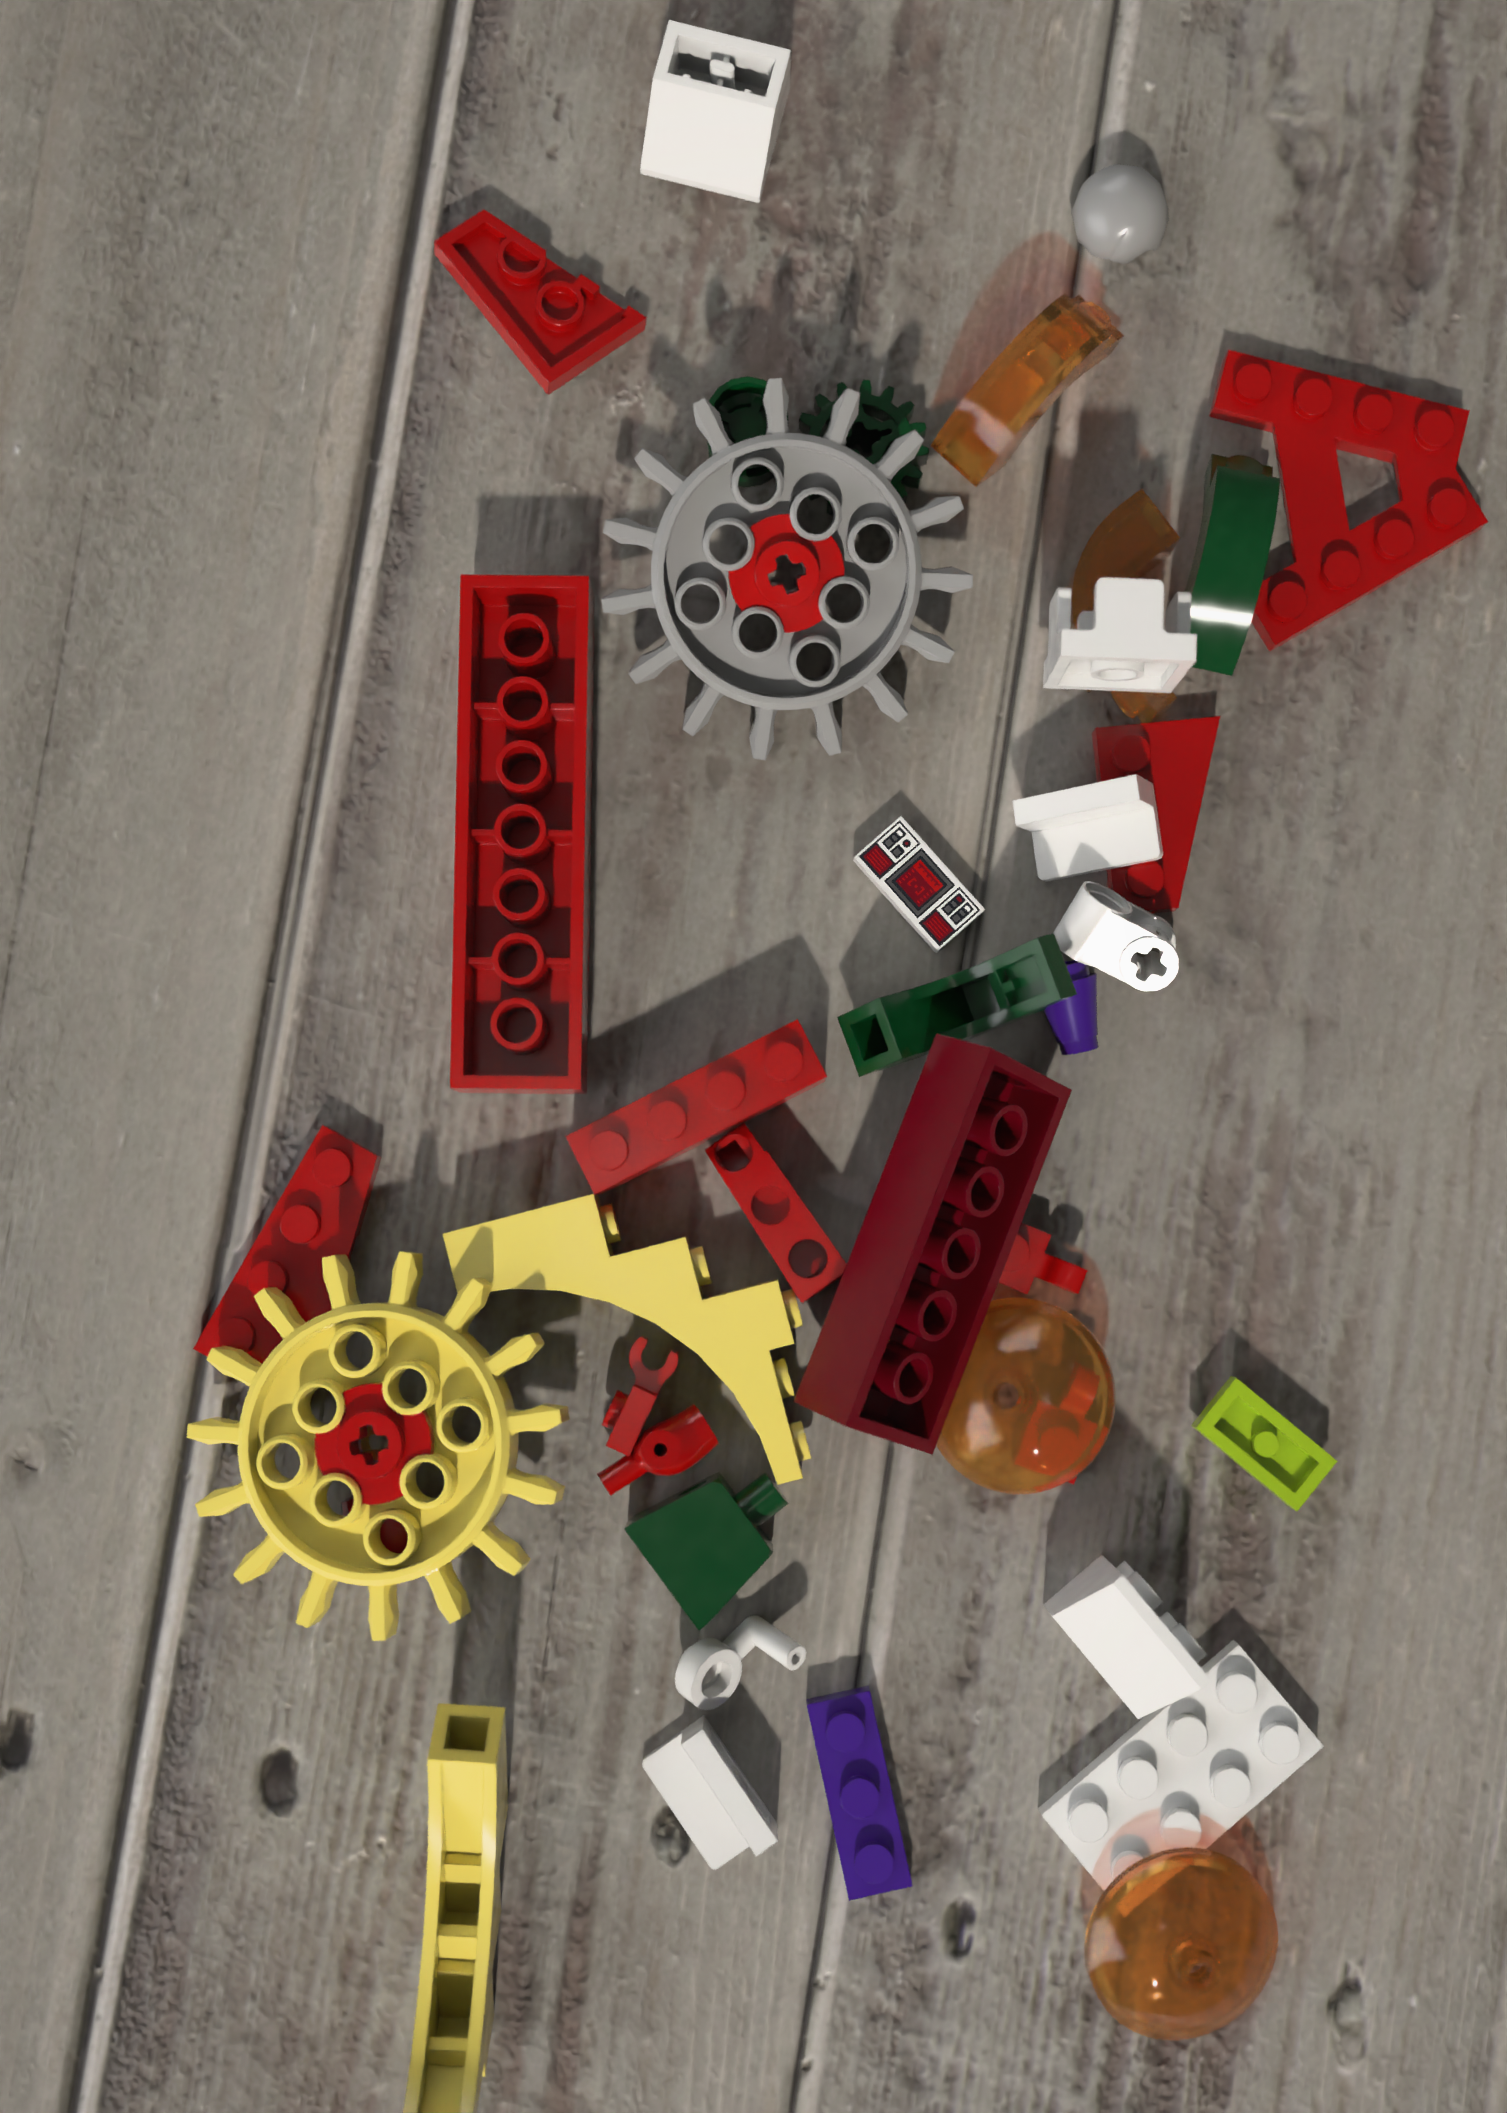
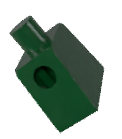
M720 1472L634 1515L627 1521L624 1530L696 1628L701 1630L771 1556L773 1544L760 1525L789 1503L766 1472L737 1494Z

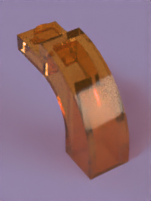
M1064 293L1037 315L993 361L956 407L930 446L975 487L979 486L1007 464L1030 430L1057 398L1081 375L1108 357L1124 335L1111 324L1110 317L1100 306L1085 301L1080 295L1071 299Z
M1142 488L1110 512L1089 538L1068 584V588H1071L1072 591L1070 629H1077V618L1082 611H1094V588L1099 578L1140 579L1166 560L1180 540L1179 535ZM1111 691L1112 697L1119 708L1130 718L1137 716L1142 723H1150L1157 720L1167 712L1177 699L1173 691L1171 693Z

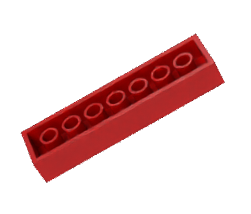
M460 574L450 1088L459 1093L587 1094L595 597L589 576Z

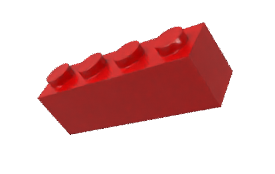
M796 1019L565 1137L594 1195L601 1196L739 1126L743 1122L745 1123L824 1083L827 1075L799 1020Z

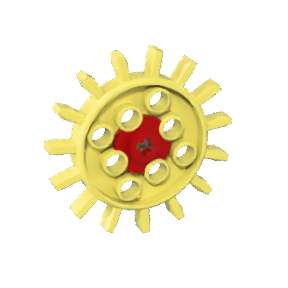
M399 1251L392 1270V1284L388 1302L361 1304L358 1298L354 1271L347 1255L322 1258L323 1279L329 1293L331 1311L305 1322L291 1299L277 1287L263 1288L254 1298L263 1315L276 1328L283 1340L269 1354L263 1364L243 1350L228 1346L212 1348L206 1358L222 1374L238 1379L250 1388L244 1401L240 1421L213 1417L190 1423L187 1426V1438L208 1445L217 1443H233L238 1445V1460L242 1482L238 1485L212 1491L197 1502L195 1506L199 1517L225 1515L245 1503H250L257 1519L268 1533L267 1537L256 1548L245 1555L233 1575L241 1584L269 1572L284 1553H287L296 1562L312 1571L308 1587L300 1599L296 1624L309 1628L321 1621L331 1606L338 1581L368 1586V1621L372 1641H382L397 1633L400 1615L397 1600V1584L424 1576L432 1589L438 1608L449 1624L471 1612L467 1593L455 1574L452 1560L475 1545L497 1567L513 1576L521 1572L531 1561L519 1543L498 1529L493 1521L499 1514L508 1494L518 1496L534 1504H555L562 1500L565 1486L547 1476L529 1474L516 1469L518 1433L524 1431H548L570 1420L568 1406L547 1403L531 1409H515L504 1375L513 1367L531 1360L545 1343L538 1332L512 1338L499 1351L490 1356L487 1350L467 1332L474 1317L485 1306L493 1286L484 1278H472L458 1292L446 1316H442L417 1306V1294L423 1275V1253ZM357 1331L365 1334L373 1346L372 1359L363 1369L354 1366L349 1361L346 1353L347 1342ZM409 1368L421 1373L427 1384L426 1396L418 1406L407 1403L399 1391L400 1378ZM319 1387L329 1390L336 1400V1414L328 1424L317 1420L311 1411V1398ZM460 1406L472 1408L481 1420L480 1434L473 1443L462 1441L453 1431L452 1418ZM373 1435H386L388 1448L371 1449L369 1437ZM282 1443H287L294 1447L300 1457V1468L293 1479L283 1476L275 1465V1454ZM423 1462H430L436 1465L443 1473L445 1484L438 1498L424 1495L417 1486L416 1473ZM334 1480L345 1483L353 1493V1508L347 1516L335 1513L329 1506L327 1492ZM386 1518L399 1521L407 1531L408 1542L403 1553L389 1551L381 1541L380 1529Z

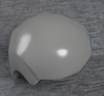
M1114 164L1094 173L1082 184L1072 209V217L1078 242L1092 256L1104 260L1110 259L1116 263L1128 264L1146 251H1156L1161 245L1169 222V209L1162 185L1143 167Z

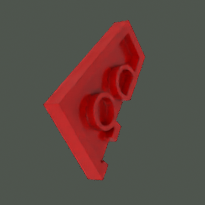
M485 209L434 241V255L547 395L621 347L646 328V316L629 305L626 309H623L602 295L598 284L583 274H580L578 278L548 259L545 249Z
M1220 716L1096 727L1092 732L1097 782L1137 774L1153 783L1163 847L1162 858L1107 870L1108 888L1118 893L1130 903L1150 913L1173 912L1179 908Z

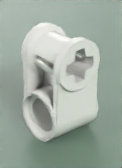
M1085 881L1054 931L1060 950L1067 956L1085 965L1094 966L1130 984L1136 989L1143 991L1161 989L1175 978L1178 970V955L1175 950L1176 937L1170 923L1162 917L1130 903L1115 891L1099 883ZM1152 947L1158 948L1160 954L1150 950ZM1137 952H1139V953H1141V954H1146V955H1145V957L1143 958V957L1137 956Z

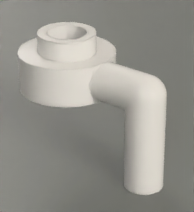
M752 1615L747 1617L723 1642L716 1638H705L686 1649L678 1662L675 1685L677 1691L697 1708L711 1710L722 1705L733 1694L742 1674L741 1660L755 1646L789 1670H796L803 1664L806 1658V1649L762 1617Z

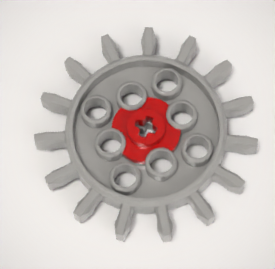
M782 378L768 379L762 400L767 421L765 435L746 439L736 444L728 438L720 413L704 397L693 403L696 426L711 447L712 456L697 467L688 477H685L676 472L662 455L644 448L634 458L645 476L665 487L672 495V499L663 514L659 527L641 525L629 518L605 520L604 534L620 544L644 546L653 551L651 584L636 589L619 588L602 597L603 612L625 615L644 608L656 609L668 639L658 648L641 655L628 674L635 684L656 678L674 661L682 660L698 678L704 681L699 694L687 706L682 724V730L692 736L709 722L714 707L719 699L725 695L741 703L755 706L754 721L749 733L753 759L766 760L774 743V720L778 710L811 708L813 711L816 736L828 755L838 754L842 750V730L834 715L833 701L845 697L863 686L871 693L880 711L895 721L900 722L908 715L901 695L887 684L880 670L890 661L900 645L915 649L928 660L949 663L955 653L940 636L921 631L911 623L914 619L921 590L937 589L954 593L973 587V574L955 567L923 568L917 533L921 529L930 525L948 522L962 511L964 507L960 496L935 497L921 507L913 510L907 509L901 496L891 484V480L903 466L915 458L924 439L916 430H912L895 439L881 459L874 464H871L863 456L845 447L848 432L858 416L859 392L849 388L843 391L832 406L827 431L821 438L813 435L790 433L787 424L789 397ZM754 464L767 467L773 473L776 482L772 497L761 504L747 502L741 496L738 488V480L745 468ZM812 494L824 496L830 502L833 509V518L830 525L819 533L806 532L797 521L798 505L805 497ZM728 524L742 529L747 538V549L744 555L732 563H724L717 560L712 555L709 547L713 532L720 526ZM869 524L882 526L890 539L888 552L882 559L876 562L863 561L855 550L857 533ZM781 555H786V558L792 564L801 563L803 567V572L794 576L796 587L791 590H785L780 582L771 583L768 577L769 573L777 569L776 558ZM838 584H851L855 586L861 597L858 612L847 620L833 619L829 616L825 607L828 592ZM693 585H707L719 597L718 610L708 620H692L682 609V596ZM756 613L769 616L774 621L776 627V634L772 643L766 648L759 650L746 647L739 638V628L743 620L749 615ZM813 642L825 644L829 647L832 654V663L829 670L817 678L804 676L798 671L796 664L799 651L805 645Z

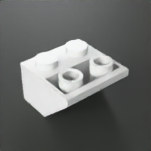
M669 20L652 82L640 166L641 174L760 203L790 90L791 50Z
M1101 1554L1043 1604L1138 1719L1202 1690L1212 1681L1198 1665V1662L1207 1655L1205 1651L1167 1611L1160 1618L1156 1615L1154 1610L1163 1603L1162 1600L1141 1575L1134 1571L1126 1561L1115 1568Z

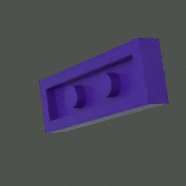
M869 1685L806 1699L849 1901L913 1887Z

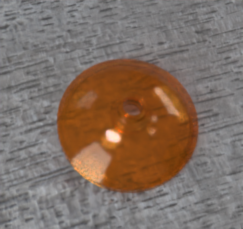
M1004 1298L991 1301L938 1439L937 1448L953 1468L964 1477L982 1487L997 1492L1032 1494L1053 1489L1072 1480L1083 1472L1101 1451L1110 1433L1115 1415V1382L1111 1365L1104 1349L1094 1334L1079 1319L1053 1304L1028 1298ZM1005 1383L1014 1385L1019 1395L1017 1403L1010 1409L1004 1407L998 1398L999 1389Z
M1186 1847L1161 1851L1149 1855L1125 1869L1108 1885L1100 1896L1089 1918L1085 1934L1084 1958L1087 1974L1104 2008L1113 2018L1128 2029L1140 2035L1160 2040H1187L1201 2037L1234 2021L1250 2007L1262 1992L1273 1970L1278 1948L1277 1920L1272 1904L1264 1889L1245 1867L1232 1858L1202 1848ZM1204 1963L1198 1970L1190 1973L1195 1965Z

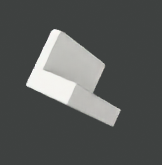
M1137 774L1012 801L1016 826L1032 832L1037 874L1039 879L1043 881H1052L1159 860L1163 856L1153 783Z
M705 1715L644 1757L642 1763L644 1770L711 1869H719L748 1847L751 1848L755 1856H758L778 1842L777 1822Z

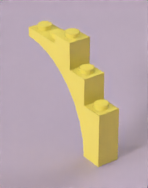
M594 1194L443 1233L457 1294L472 1278H484L493 1284L490 1292L504 1289L564 1291L610 1302L660 1326L697 1353L733 1392L760 1436L777 1485L803 1478L799 1462L811 1459L802 1421L789 1424L783 1399L795 1396L785 1358L773 1361L770 1353L772 1349L795 1344L791 1329L803 1326L793 1289L781 1292L778 1279L704 1298L701 1286L712 1283L703 1246L690 1248L688 1237L614 1256L611 1243L621 1241L616 1214L612 1203L601 1206L599 1196Z
M438 1703L427 1758L429 1804L426 1899L417 2007L403 2113H477L482 2077H485L494 2019L492 1969L501 1915L500 1858L508 1812L505 1707Z

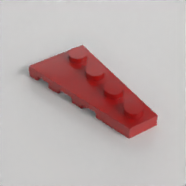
M325 1125L321 1126L195 1344L194 1350L208 1357L212 1348L228 1346L243 1350L263 1364L269 1354L283 1340L276 1328L263 1315L254 1298L263 1288L277 1287L291 1299L305 1322L331 1311V1301L323 1279L322 1258L346 1254L350 1261L356 1237L359 1236L381 1156Z

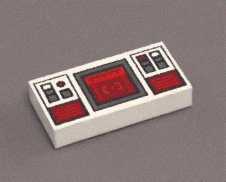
M902 816L870 842L853 859L855 864L936 954L985 911L983 906Z

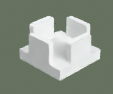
M1102 577L1098 579L1094 588V611H1082L1077 618V629H1070L1072 591L1068 587H1057L1049 608L1048 655L1044 662L1043 688L1171 693L1196 662L1197 634H1190L1191 592H1177L1166 608L1164 630V583L1161 580Z

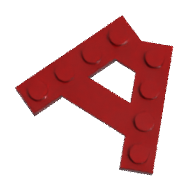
M1228 349L1222 362L1209 417L1273 433L1294 561L1293 564L1262 581L1251 620L1269 652L1474 534L1488 523L1487 518L1456 470L1470 410ZM1337 450L1394 464L1400 502L1349 530Z

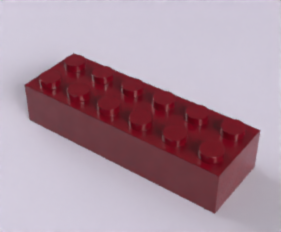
M936 1033L793 1402L845 1427L933 1455L1067 1105L1071 1089L991 1047Z

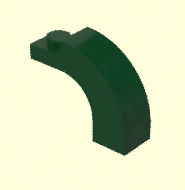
M1211 455L1205 473L1200 533L1190 575L1184 591L1191 592L1190 634H1197L1196 662L1192 667L1230 676L1233 675L1259 596L1275 526L1280 489V478L1273 477L1272 466L1262 465L1256 459L1244 455L1231 457Z
M1052 933L1037 937L996 957L947 977L915 988L879 997L837 1018L858 1075L861 1077L928 1055L936 1033L966 1041L1041 1012L1048 1006L1077 995L1055 934Z

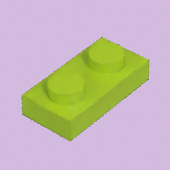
M1233 1376L1229 1377L1191 1425L1295 1511L1301 1508L1337 1463L1335 1458L1238 1378Z

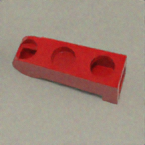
M744 1122L705 1149L716 1170L802 1304L842 1277L847 1265L768 1151L762 1149Z

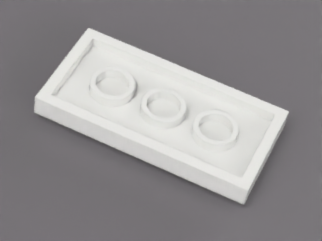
M1234 1640L1201 1667L1212 1680L1202 1690L1144 1716L1038 1808L1042 1817L1126 1918L1324 1747Z

